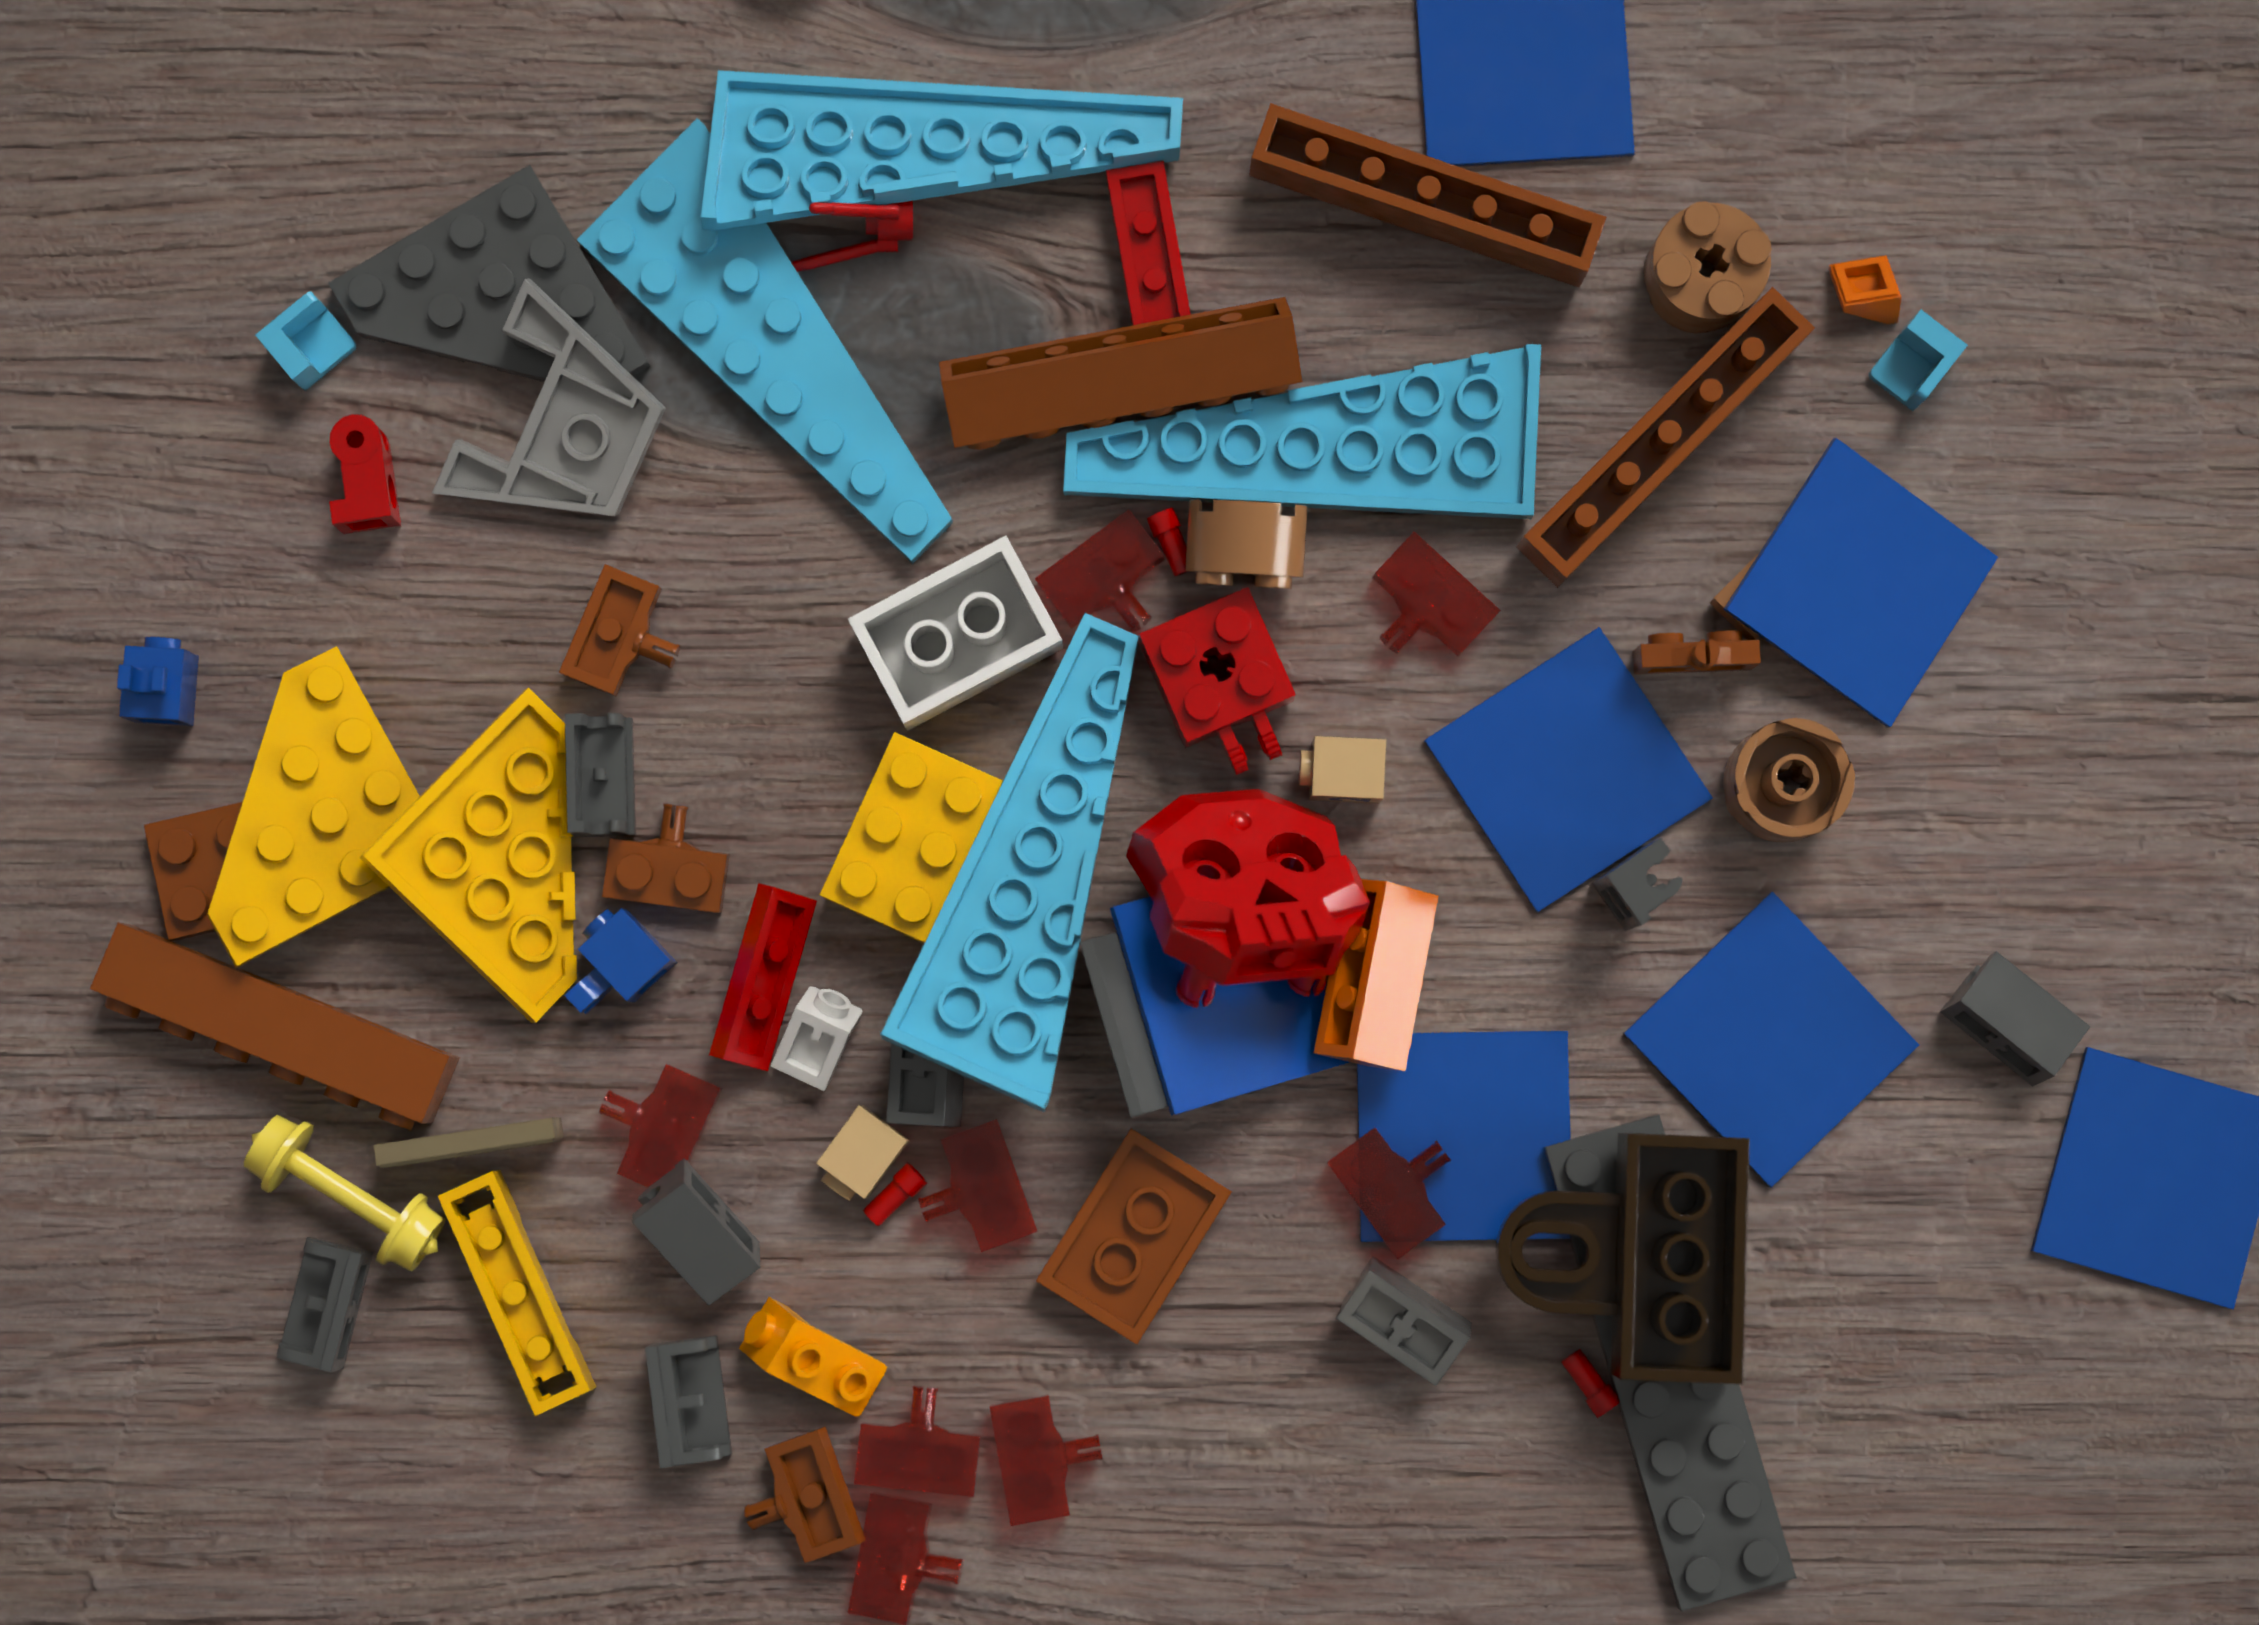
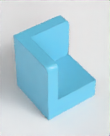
M311 291L304 294L255 334L290 378L304 391L357 348V344Z
M1920 310L1906 324L1870 370L1869 378L1913 411L1926 400L1968 345L1923 310Z

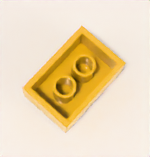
M894 732L820 892V896L924 944L1003 780Z

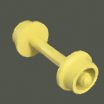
M276 1115L267 1123L262 1131L252 1134V1146L246 1155L244 1167L261 1179V1189L265 1192L270 1193L275 1190L289 1173L296 1176L387 1233L376 1257V1261L382 1265L391 1261L409 1271H413L426 1255L438 1252L436 1239L445 1224V1218L428 1206V1197L422 1193L417 1194L402 1213L397 1212L303 1153L313 1133V1125L307 1121L298 1125L280 1115Z

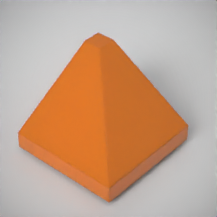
M1887 255L1829 264V273L1844 313L1885 324L1898 323L1902 297Z

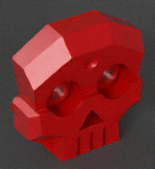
M1261 789L1181 795L1133 832L1126 858L1154 902L1150 919L1163 952L1186 963L1182 977L1177 984L1176 993L1184 1004L1193 1008H1198L1204 990L1201 1001L1203 1007L1212 1003L1217 983L1223 986L1287 979L1288 985L1294 992L1309 997L1313 982L1316 980L1312 991L1314 996L1319 995L1325 987L1327 975L1335 974L1344 952L1359 936L1370 904L1356 866L1346 855H1341L1336 827L1331 820L1323 814Z

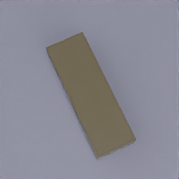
M546 1118L373 1145L376 1166L392 1168L561 1142V1138H564L561 1118Z

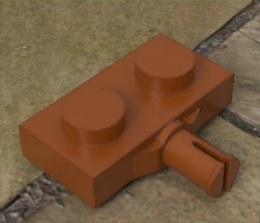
M604 564L559 673L617 697L629 667L638 659L639 655L668 666L671 669L676 660L655 649L658 648L678 657L680 645L649 634L650 617L662 591L660 586Z
M1736 630L1707 633V642H1705V639L1699 642H1684L1683 633L1648 635V644H1640L1633 651L1634 675L1752 670L1761 663L1760 640H1743L1742 631Z
M663 803L664 809L660 838L643 842L610 838L602 897L707 912H722L730 854L700 850L690 843L683 841L688 806Z
M826 1426L764 1449L774 1475L775 1496L745 1506V1518L767 1511L766 1514L747 1521L752 1530L783 1519L784 1523L795 1535L804 1563L859 1545L866 1540Z

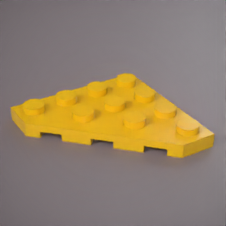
M337 646L283 673L207 917L236 968L390 888L359 857L420 796Z
M528 687L359 858L531 1023H537L577 980V955H574L573 920H576L575 873L572 872L571 837L573 835L569 834L567 829L565 723Z

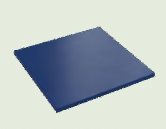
M1416 0L1427 156L1455 166L1634 156L1635 148L1624 0Z
M1833 438L1723 610L1884 726L1891 727L1993 567L1998 556L1842 441Z
M1600 627L1424 740L1536 912L1541 911L1713 799Z
M1773 891L1623 1033L1721 1137L1750 1138L1749 1166L1770 1188L1919 1046L1914 1038Z
M1147 897L1110 908L1171 1116L1350 1063L1314 1054L1327 981L1323 991L1319 995L1314 996L1312 991L1316 981L1314 980L1309 997L1294 992L1288 985L1287 979L1223 986L1217 983L1212 1003L1203 1007L1201 1001L1204 990L1198 1008H1193L1184 1004L1177 996L1176 987L1182 977L1186 963L1163 952L1150 919V913L1154 904L1152 898Z
M1568 1031L1413 1033L1406 1071L1357 1064L1361 1242L1497 1240L1498 1232L1504 1219L1518 1203L1534 1194L1556 1191L1543 1147L1571 1139ZM1536 1233L1527 1239H1570L1569 1234Z
M2085 1047L2031 1251L2234 1310L2259 1216V1096Z

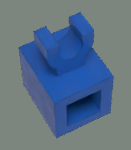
M145 637L144 647L125 646L123 665H119L117 689L121 690L119 717L134 723L193 726L199 656L181 649V640L173 638Z
M621 908L617 913L613 914L607 909L584 929L582 934L588 940L578 948L595 969L564 996L580 1013L584 1012L585 1014H588L613 988L626 1001L635 1003L677 961L630 911Z

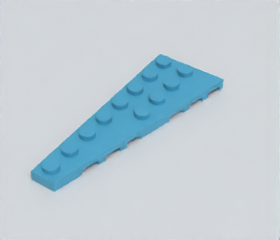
M718 70L701 210L702 229L715 231L821 215L813 214L809 211V205L813 202L887 205L1099 173L1110 169L1164 161V163L1178 161L1180 159L1183 98Z
M696 118L576 240L587 253L913 564L949 528L953 520L767 223L715 231L702 229L701 210L710 133L706 126Z
M1527 344L1525 347L1491 354L1485 352L1471 355L1470 358L1434 365L1433 363L1413 366V369L1372 377L1371 375L1288 390L1287 393L1252 400L1251 398L1233 401L1231 404L1200 410H1195V408L1178 411L1176 414L1137 422L1131 420L1099 428L1066 433L1063 493L1064 495L1170 501L1201 500L1208 503H1213V500L1281 503V506L1284 507L1304 505L1308 506L1307 508L1532 519L1534 516L1541 345Z
M1087 613L1083 615L881 1032V1037L885 1041L1042 1112H1045L1050 1100L1139 642V636Z

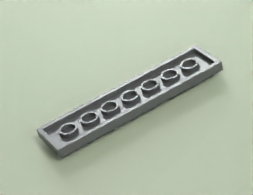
M1652 1115L1543 1147L1556 1191L1616 1193L1618 1133L1665 1135L1660 1115ZM1569 1234L1577 1266H1580L1586 1255L1585 1245L1579 1237ZM1592 1315L1613 1389L1620 1400L1618 1406L1678 1609L1682 1612L1795 1579L1796 1574L1740 1385L1621 1380L1611 1375L1612 1315Z

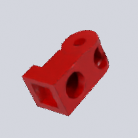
M351 414L342 417L334 424L330 432L329 441L332 452L341 461L345 499L329 501L332 525L342 534L401 526L391 448L387 436L370 418L364 415Z

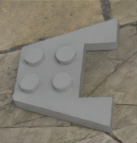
M530 278L524 279L502 333L555 359L510 462L462 439L455 440L432 494L609 516L619 515L666 407Z

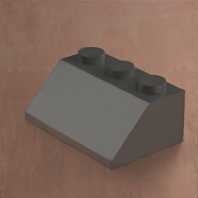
M1117 932L1081 941V949L1130 1117L1168 1107Z

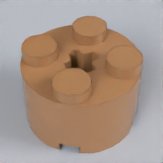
M1702 201L1696 202L1680 211L1663 227L1650 248L1644 264V282L1651 298L1650 302L1656 313L1668 324L1689 333H1708L1709 331L1722 329L1738 322L1755 303L1768 282L1771 270V241L1750 216L1733 206ZM1704 260L1714 265L1713 273L1710 277H1705L1699 272Z
M1189 500L1185 571L1196 572L1195 583L1233 586L1234 574L1255 576V587L1291 589L1292 577H1304L1308 506L1295 505V516H1283L1281 503L1213 500L1212 512H1202L1201 500Z
M1802 718L1780 720L1758 729L1738 744L1727 762L1724 773V794L1727 810L1747 831L1759 838L1772 842H1795L1827 829L1844 814L1854 792L1855 773L1852 762H1850L1842 746L1843 743L1829 728L1815 721ZM1790 768L1793 770L1792 780L1800 784V786L1786 793L1783 791L1784 783L1777 779V775Z

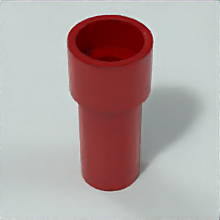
M1174 508L1165 509L1146 518L1154 538L1157 537L1174 577L1186 573L1187 545L1180 532L1179 527H1181Z
M909 1162L892 1176L894 1180L863 1209L865 1215L878 1227L909 1197L913 1198L928 1184L926 1179Z
M1580 1348L1561 1361L1587 1398L1585 1402L1597 1418L1620 1403L1610 1384H1605Z

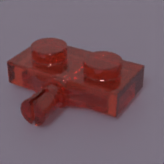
M1128 509L1037 576L1035 581L1071 629L1081 622L1084 613L1091 615L1096 611L1113 606L1129 626L1130 631L1136 632L1141 629V626L1129 609H1132L1144 626L1152 619V616L1147 613L1132 591L1141 577L1163 562L1165 558L1162 551Z
M1415 531L1372 577L1394 598L1402 613L1380 635L1381 641L1386 646L1400 630H1403V633L1389 647L1394 653H1399L1401 648L1420 629L1422 632L1437 637L1459 657L1501 611Z
M666 1064L654 1091L641 1105L609 1090L604 1100L623 1108L625 1111L623 1112L607 1104H601L599 1114H604L631 1126L629 1147L617 1174L650 1187L675 1168V1165L685 1158L689 1163L723 1088L670 1064Z
M998 1119L941 1139L951 1167V1187L918 1198L920 1208L940 1201L944 1202L941 1206L922 1212L926 1222L960 1209V1212L972 1225L981 1252L1038 1232Z
M1375 1126L1328 1160L1327 1163L1398 1260L1446 1225V1222L1429 1201L1423 1180L1452 1160L1444 1152L1429 1164H1425V1162L1443 1150L1436 1140L1435 1143L1408 1162L1406 1158L1392 1150Z
M913 1386L910 1421L896 1425L861 1423L855 1485L974 1497L981 1434L953 1432L934 1424L938 1388H927L925 1410H922L924 1386Z
M1049 1394L990 1405L1010 1525L1015 1526L1069 1516L1070 1508L1065 1486L1068 1465L1103 1460L1101 1448L1078 1452V1450L1100 1446L1099 1435L1096 1434L1091 1437L1063 1442L1061 1434L1054 1425Z
M879 1492L870 1494L863 1530L866 1540L860 1546L848 1609L849 1614L907 1625L910 1623L915 1592L924 1580V1577L947 1581L956 1585L959 1584L962 1573L956 1571L963 1569L964 1559L929 1553L927 1529L932 1503Z

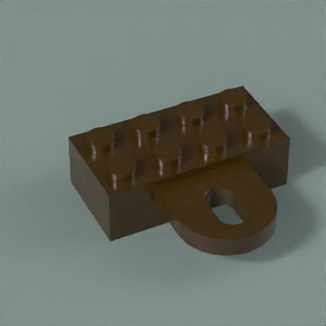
M1618 1133L1616 1193L1546 1191L1524 1199L1508 1213L1499 1229L1496 1240V1261L1504 1283L1518 1299L1541 1311L1564 1314L1612 1315L1611 1375L1621 1380L1743 1385L1750 1138ZM1536 1233L1573 1234L1583 1241L1586 1255L1582 1264L1572 1270L1535 1269L1525 1262L1522 1248L1526 1239Z

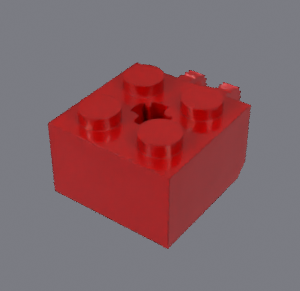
M1249 587L1139 633V645L1185 748L1218 735L1233 771L1236 775L1249 770L1247 766L1248 759L1242 745L1238 743L1232 728L1251 720L1258 735L1259 745L1263 753L1267 754L1269 760L1282 756L1281 748L1266 713L1293 702L1296 694ZM1216 655L1219 660L1227 659L1232 668L1228 667L1226 671V676L1229 678L1219 682L1214 674L1204 676L1200 666H1207V657Z

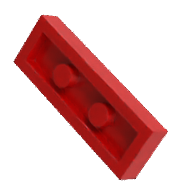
M1164 161L1106 170V181L1132 325L1190 315Z
M758 883L709 1052L710 1056L764 1071L769 1070L817 900Z

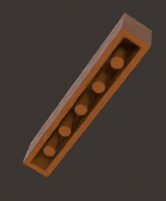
M1270 103L1251 157L1249 176L1578 288L1589 271L1607 218L1577 206Z
M1772 287L1523 536L1516 548L1558 588L1809 336L1815 327Z
M1286 297L939 362L941 384L954 448L967 446L973 450L991 448L998 445L1001 439L1025 435V437L1030 439L1046 438L1057 433L1059 428L1082 424L1087 428L1104 427L1115 422L1116 417L1137 413L1144 417H1158L1173 411L1174 406L1197 402L1201 406H1216L1228 402L1233 395L1255 391L1258 395H1275L1286 391L1291 384L1303 382L1293 316Z
M119 922L116 925L90 987L91 990L107 996L103 1006L135 1019H138L141 1010L162 1018L158 1028L167 1033L192 1041L197 1032L217 1040L213 1050L219 1054L243 1063H247L250 1055H254L271 1062L268 1073L297 1085H302L305 1077L311 1078L327 1085L324 1096L357 1108L360 1099L382 1107L379 1118L412 1130L415 1121L419 1123H433L460 1059L456 1055L238 967L236 968L231 964L137 926Z

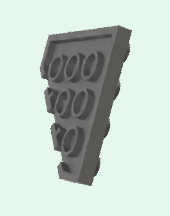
M530 165L328 282L355 330L363 338L384 343L387 341L415 348L420 352L461 362L468 361L496 368L501 372L544 382L555 358L502 333L524 279L530 278L633 377L651 367Z

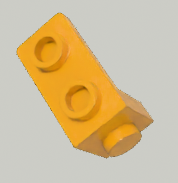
M768 1297L761 1311L756 1312L749 1320L745 1329L744 1340L739 1347L744 1354L765 1372L855 1417L862 1414L887 1370L886 1365L880 1360L810 1325L787 1305L771 1297Z

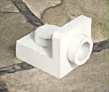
M810 986L795 1007L771 1067L825 1091L832 1079L849 1037L859 1022L863 1012L862 1009L852 1005L846 996L831 989L820 990Z

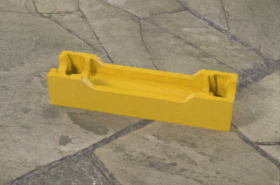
M501 1170L491 1171L439 1195V1201L534 1415L537 1416L597 1388L580 1348L570 1333L522 1225L520 1213ZM485 1188L487 1191H492L495 1198L492 1200L495 1208L490 1203L468 1213L470 1219L466 1215H462L458 1205L465 1202V1197ZM564 1365H566L567 1370H571L575 1381L572 1382L573 1386L555 1395L548 1393L542 1396L538 1387L540 1385L539 1377H541L542 1381H546L565 1372Z

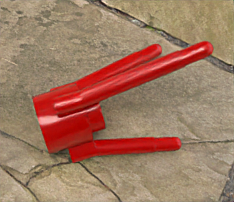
M913 201L887 205L834 202L811 203L809 211L813 214L865 217L866 235H877V239L791 261L796 271L800 272L877 252H898V241H913Z

